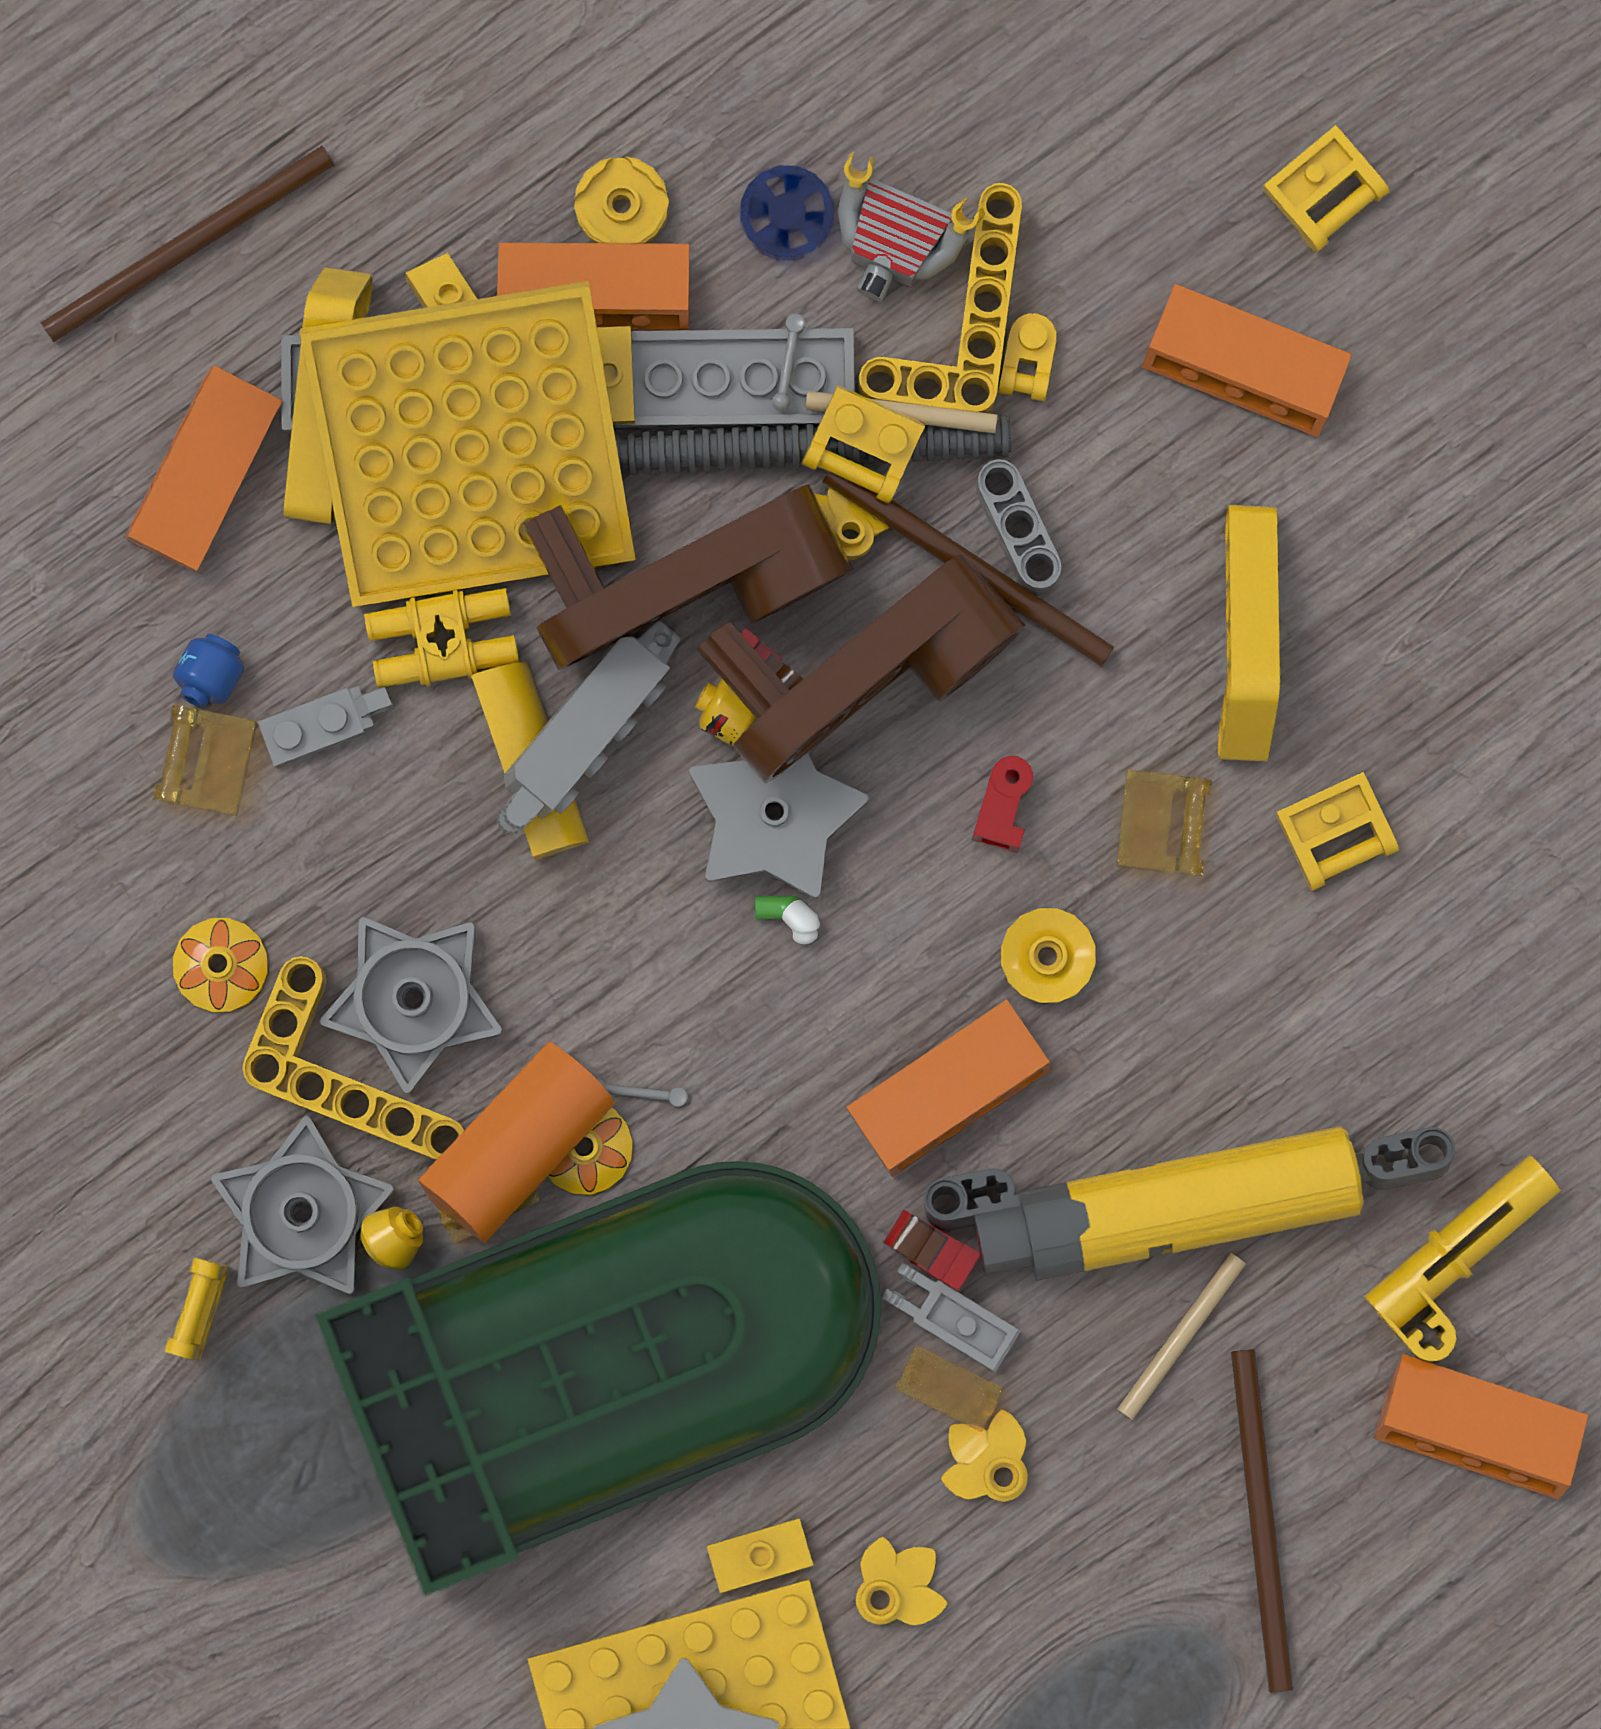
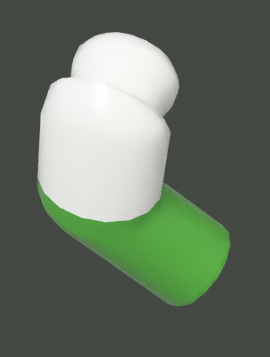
M792 895L755 896L756 920L783 919L793 931V940L799 944H810L817 939V929L820 927L819 918L799 897Z

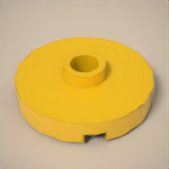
M618 157L600 160L584 173L576 187L574 209L578 224L593 243L649 244L658 237L667 221L669 200L664 181L653 167L637 158ZM619 199H625L630 202L631 207L625 213H618L613 209V204Z

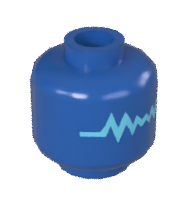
M207 634L205 638L192 639L172 674L177 685L182 688L179 694L180 697L188 703L203 709L207 703L219 705L226 703L244 672V664L238 657L240 650L229 641L213 634Z

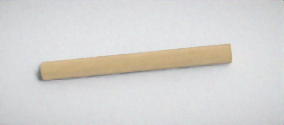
M808 391L806 410L825 412L833 394ZM871 399L925 425L996 434L998 414Z
M1232 1253L1229 1254L1117 1410L1133 1421L1245 1267L1246 1263Z

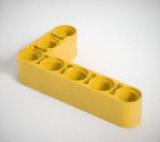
M995 183L983 191L979 200L978 210L983 208L985 215L975 226L957 367L888 357H875L868 360L861 368L859 374L860 395L870 399L990 413L992 411L998 389L1022 209L1021 197L1014 187L1005 183ZM1001 199L1010 204L1013 212L1004 219H997L989 214L986 206L994 200ZM988 246H997L1005 252L1006 260L999 265H990L982 260L980 252ZM982 292H990L998 297L1000 306L992 312H984L976 307L974 298ZM983 338L992 344L994 352L985 359H979L970 354L968 344L972 340ZM876 372H883L892 378L894 384L890 390L884 393H877L869 388L867 379ZM929 378L939 384L941 392L937 397L924 399L916 394L914 385L921 379ZM969 385H978L985 389L988 399L981 405L973 406L964 401L961 392Z
M324 267L308 293L302 328L366 318L372 295L373 275ZM301 344L284 499V517L333 524L335 518Z
M1228 505L1225 525L1227 680L1219 723L1218 758L1219 760L1268 761L1280 692L1277 508Z
M299 956L287 961L280 970L244 1059L242 1069L247 1082L256 1089L437 1160L442 1153H439L434 1147L433 1139L435 1133L442 1127L448 1126L453 1127L460 1136L465 1130L463 1125L449 1117L298 1058L325 992L327 978L323 968L308 957ZM300 967H310L315 972V984L307 992H295L291 985L292 974ZM281 1012H293L298 1022L297 1029L289 1037H278L273 1030L275 1017ZM273 1056L278 1061L279 1073L271 1082H260L255 1075V1065L262 1057ZM308 1074H318L324 1082L323 1093L315 1100H305L300 1094V1082ZM352 1092H364L369 1100L367 1112L362 1117L350 1118L344 1110L345 1099ZM399 1109L409 1110L414 1118L412 1130L403 1136L394 1135L389 1129L388 1124L392 1113Z

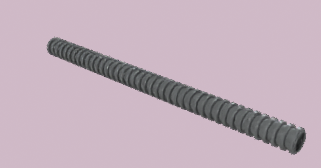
M1000 415L996 434L925 425L912 453V461L919 462L920 457L926 456L928 461H934V456H942V460H949V455H956L958 460H963L964 455L970 454L972 459H979V454H986L987 458H994V453H1001L1002 458H1007L1009 453H1011L1010 420L1007 419V415ZM807 424L806 429H799L798 425H792L791 430H784L783 425H778L776 427L777 430L769 431L768 426H762V431H754L753 427H747V432H739V428L735 427L729 433H724L723 428H717V433H709V429H702V434H694V430L691 429L687 430L686 435H680L679 430H673L672 435H665L664 431H658L657 436H650L649 432H643L642 437H635L634 432H628L627 437L621 438L619 433L614 434L621 474L622 471L629 470L630 475H636L637 470H644L645 474H651V469H659V473L662 474L666 473L668 468H674L675 473H680L681 468H689V472H696V467H704V471H711V466H719V471H725L726 466L732 465L734 470H740L741 465H748L749 469H755V464H763L764 469H769L770 464L778 463L779 468H785V463H793V467H800V462L803 461L817 428L814 429L813 424ZM831 436L825 447L826 450L852 460L857 464H860L862 459H867L868 464H874L875 459H879Z

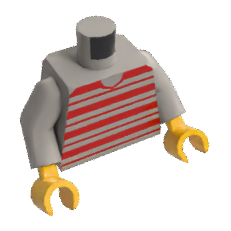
M854 152L849 154L844 165V173L848 179L844 181L838 207L841 238L843 244L851 250V261L866 268L857 291L872 300L882 302L892 280L912 287L917 279L929 280L953 264L970 235L969 229L974 228L984 218L985 211L981 208L974 216V219H968L962 211L963 205L967 202L968 198L962 199L955 205L952 212H948L872 178L867 186L865 182L873 172L875 160L870 156L867 170L857 171L852 166V159L854 157Z

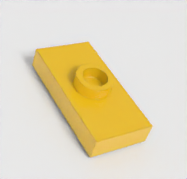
M448 253L406 272L407 283L423 308L477 299Z
M631 326L597 327L613 424H635Z
M800 1518L706 1546L720 1593L813 1566Z

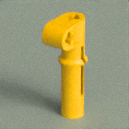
M1528 1155L1439 1232L1432 1229L1428 1233V1241L1364 1295V1298L1404 1346L1416 1357L1427 1361H1439L1447 1357L1454 1349L1456 1332L1451 1321L1433 1301L1459 1278L1469 1279L1473 1275L1470 1269L1560 1193L1559 1186L1531 1155ZM1506 1204L1509 1207L1429 1277L1426 1278L1423 1275L1425 1271L1450 1252L1453 1247L1502 1205ZM1426 1306L1432 1312L1422 1322L1430 1328L1439 1326L1441 1329L1436 1335L1440 1343L1435 1348L1429 1344L1420 1346L1419 1341L1422 1340L1423 1334L1419 1329L1414 1327L1406 1335L1400 1330L1402 1326Z

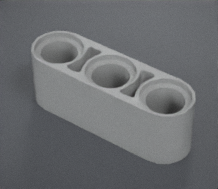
M997 459L990 461L982 467L978 475L976 486L978 499L1018 583L1035 595L1046 594L1055 587L1060 577L1062 565L1059 555L1017 468L1007 460ZM993 474H1003L1010 480L1012 488L1004 495H994L986 488V479ZM1016 516L1025 518L1031 524L1032 532L1025 538L1012 537L1005 527L1006 522L1010 518ZM1032 560H1044L1051 567L1052 575L1046 581H1034L1027 575L1026 565Z

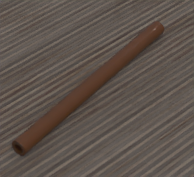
M323 146L318 147L41 322L42 326L53 342L57 341L335 166Z
M828 472L822 483L943 563L963 553L1010 607L1102 667L1114 649L1113 645L893 500L889 504L876 498L877 493L831 472Z
M1255 1349L1231 1351L1268 1688L1271 1693L1293 1690Z

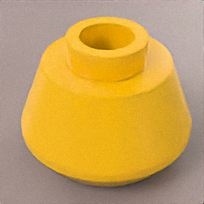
M400 1207L383 1209L369 1213L364 1217L360 1233L361 1241L369 1256L377 1264L390 1270H404L410 1266L423 1243V1225L419 1217L411 1210H404Z

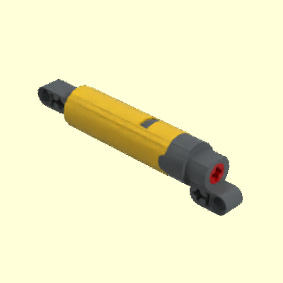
M1342 1126L1157 1163L1149 1167L1133 1170L1127 1169L1015 1192V1184L1010 1175L998 1168H990L933 1181L927 1187L924 1194V1209L928 1222L939 1230L949 1231L970 1226L975 1227L985 1276L1032 1267L1035 1279L1039 1281L1147 1259L1164 1253H1176L1357 1216L1361 1214L1364 1207L1361 1183L1366 1182L1370 1187L1377 1190H1389L1441 1178L1450 1167L1455 1154V1143L1445 1130L1437 1127H1428L1380 1137L1373 1140L1367 1146L1365 1153L1355 1155L1347 1130ZM1426 1144L1435 1145L1442 1150L1444 1159L1436 1164L1425 1162L1419 1154V1148ZM1405 1149H1408V1165L1410 1169L1407 1168V1159L1401 1160ZM1378 1155H1384L1386 1162H1394L1390 1172H1384L1381 1165H1375ZM995 1186L997 1192L1002 1193L999 1203L991 1204L990 1198L986 1196L987 1187ZM972 1189V1199H974V1209L967 1210V1193L965 1191ZM941 1195H951L958 1200L959 1207L951 1214H941L933 1208L932 1204Z

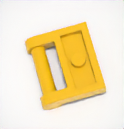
M1336 125L1262 187L1266 195L1298 230L1305 243L1316 253L1329 243L1327 239L1371 201L1375 200L1378 202L1390 193L1385 181ZM1354 174L1362 185L1315 223L1307 212Z
M837 384L807 449L802 465L813 470L818 466L877 493V499L889 504L925 428V424ZM830 436L890 463L885 476L826 450L825 447Z
M1364 772L1275 813L1311 891L1325 886L1324 880L1380 854L1388 857L1399 851L1397 841ZM1370 824L1374 837L1316 862L1311 852L1312 849L1361 826Z
M194 1257L190 1272H193L188 1294L176 1325L173 1338L168 1337L165 1352L191 1360L201 1359L230 1266Z

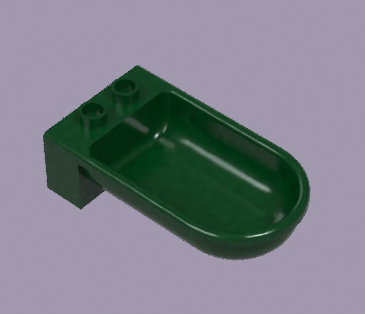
M731 1161L701 1165L682 1171L416 1278L410 1279L408 1277L317 1313L315 1317L423 1594L427 1596L518 1559V1553L787 1445L823 1425L850 1399L870 1365L880 1330L881 1293L877 1270L863 1235L851 1217L832 1197L812 1182L784 1169L755 1162Z

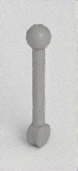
M792 314L786 320V328L789 331L778 393L771 400L773 408L778 411H784L790 405V398L787 393L798 334L805 328V320L799 314Z
M596 1078L608 1093L613 1095L669 1101L675 1107L683 1106L688 1099L686 1091L682 1088L661 1091L605 1084L602 1079Z

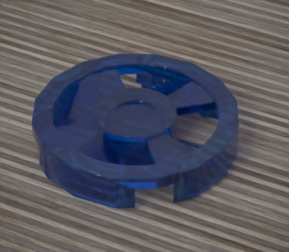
M778 165L762 171L748 184L741 199L740 223L743 231H745L747 238L753 243V246L759 253L775 260L796 261L804 258V255L813 252L817 247L820 248L826 242L833 227L834 202L828 187L815 173L799 166ZM778 176L780 179H783L785 193L775 196L766 184V181ZM818 191L824 202V210L806 212L803 201ZM768 217L770 224L756 233L750 219ZM800 229L808 243L791 248L789 234Z

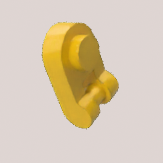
M1037 313L1026 314L1019 317L1013 323L1009 332L998 393L1012 395L1013 391L1031 394V399L1045 402L1056 345V330L1053 323L1047 317ZM1018 362L1037 365L1035 376L1016 373Z

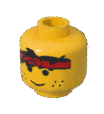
M722 679L716 686L707 682L695 704V708L702 711L699 718L700 729L730 746H733L737 739L757 720Z

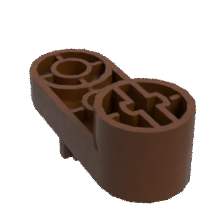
M809 484L760 506L606 588L599 578L562 505L536 516L533 520L523 525L566 606V609L536 627L558 670L573 665L611 646L618 639L632 635L731 583L751 623H755L824 588L854 570Z
M961 553L929 575L791 690L785 686L730 621L714 631L697 648V651L757 719L737 739L733 747L766 784L800 760L909 668L940 702L957 691L986 667L1017 638L1026 625L966 556Z

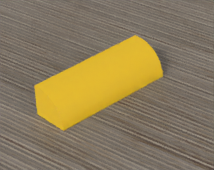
M528 662L510 663L471 675L504 773L507 772L548 722ZM575 799L562 814L553 810L543 819L536 815L523 828L535 861L590 843Z

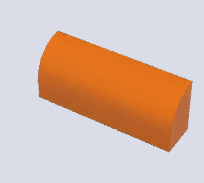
M499 243L497 296L589 281L596 327L631 326V331L689 330V244Z
M1174 284L1141 367L1318 438L1329 416L1352 354Z
M215 365L208 368L124 538L175 564L198 571L282 400Z
M1006 999L846 1106V1108L891 1177H894L1052 1071L1051 1064Z
M549 1040L428 1168L418 1181L431 1203L483 1243H486L616 1103L603 1085L585 1067Z
M1403 1354L1390 1381L1374 1439L1559 1500L1571 1486L1588 1415Z

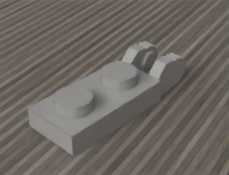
M902 1263L897 1271L901 1274L902 1278L913 1285H918L930 1292L921 1308L908 1302L905 1296L895 1290L890 1291L886 1289L881 1298L913 1317V1322L996 1372L1020 1330L941 1281L937 1280L935 1283Z

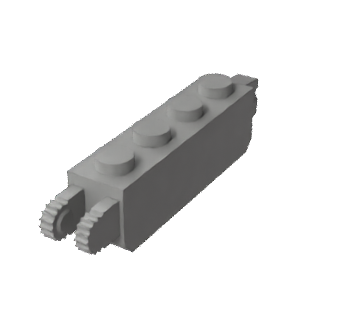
M658 621L640 638L622 637L604 653L504 774L505 788L513 795L496 816L498 819L496 821L498 823L497 828H500L501 832L504 831L505 834L510 833L511 835L517 834L536 815L543 819L553 810L562 814L579 794L573 788L575 783L583 774L590 779L608 758L602 752L612 738L620 743L636 725L637 721L631 715L642 703L649 708L666 688V685L660 680L670 669L666 663L680 641L675 632L671 631L661 621Z

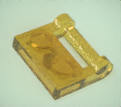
M172 705L169 719L174 721L161 784L155 785L152 799L238 816L257 722ZM192 726H202L205 729L191 791L179 789Z
M1127 770L1116 867L1202 876L1204 861L1199 860L1204 806L1206 795H1211L1212 780ZM1173 791L1187 793L1180 857L1167 856Z

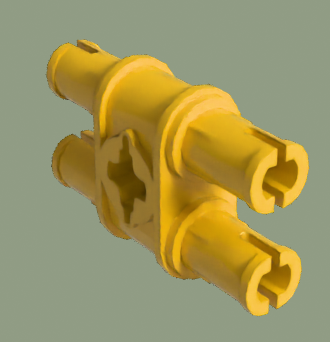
M506 588L464 595L463 591L453 590V594L417 601L413 597L410 598V601H406V606L364 614L369 641L412 634V638H417L418 648H414L415 653L373 661L377 687L383 688L420 681L421 686L426 685V687H430L432 682L464 676L472 679L471 675L478 673V670L520 662L515 635L472 642V639L467 638L466 629L470 628L469 623L511 616ZM438 620L441 621L448 634H455V638L447 641L446 657H444L436 643H429V638L437 635Z

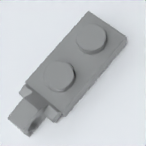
M356 686L350 689L339 690L258 721V725L273 765L277 768L365 735L366 730L375 727L371 717L391 710L394 706L386 687L363 695L360 686Z

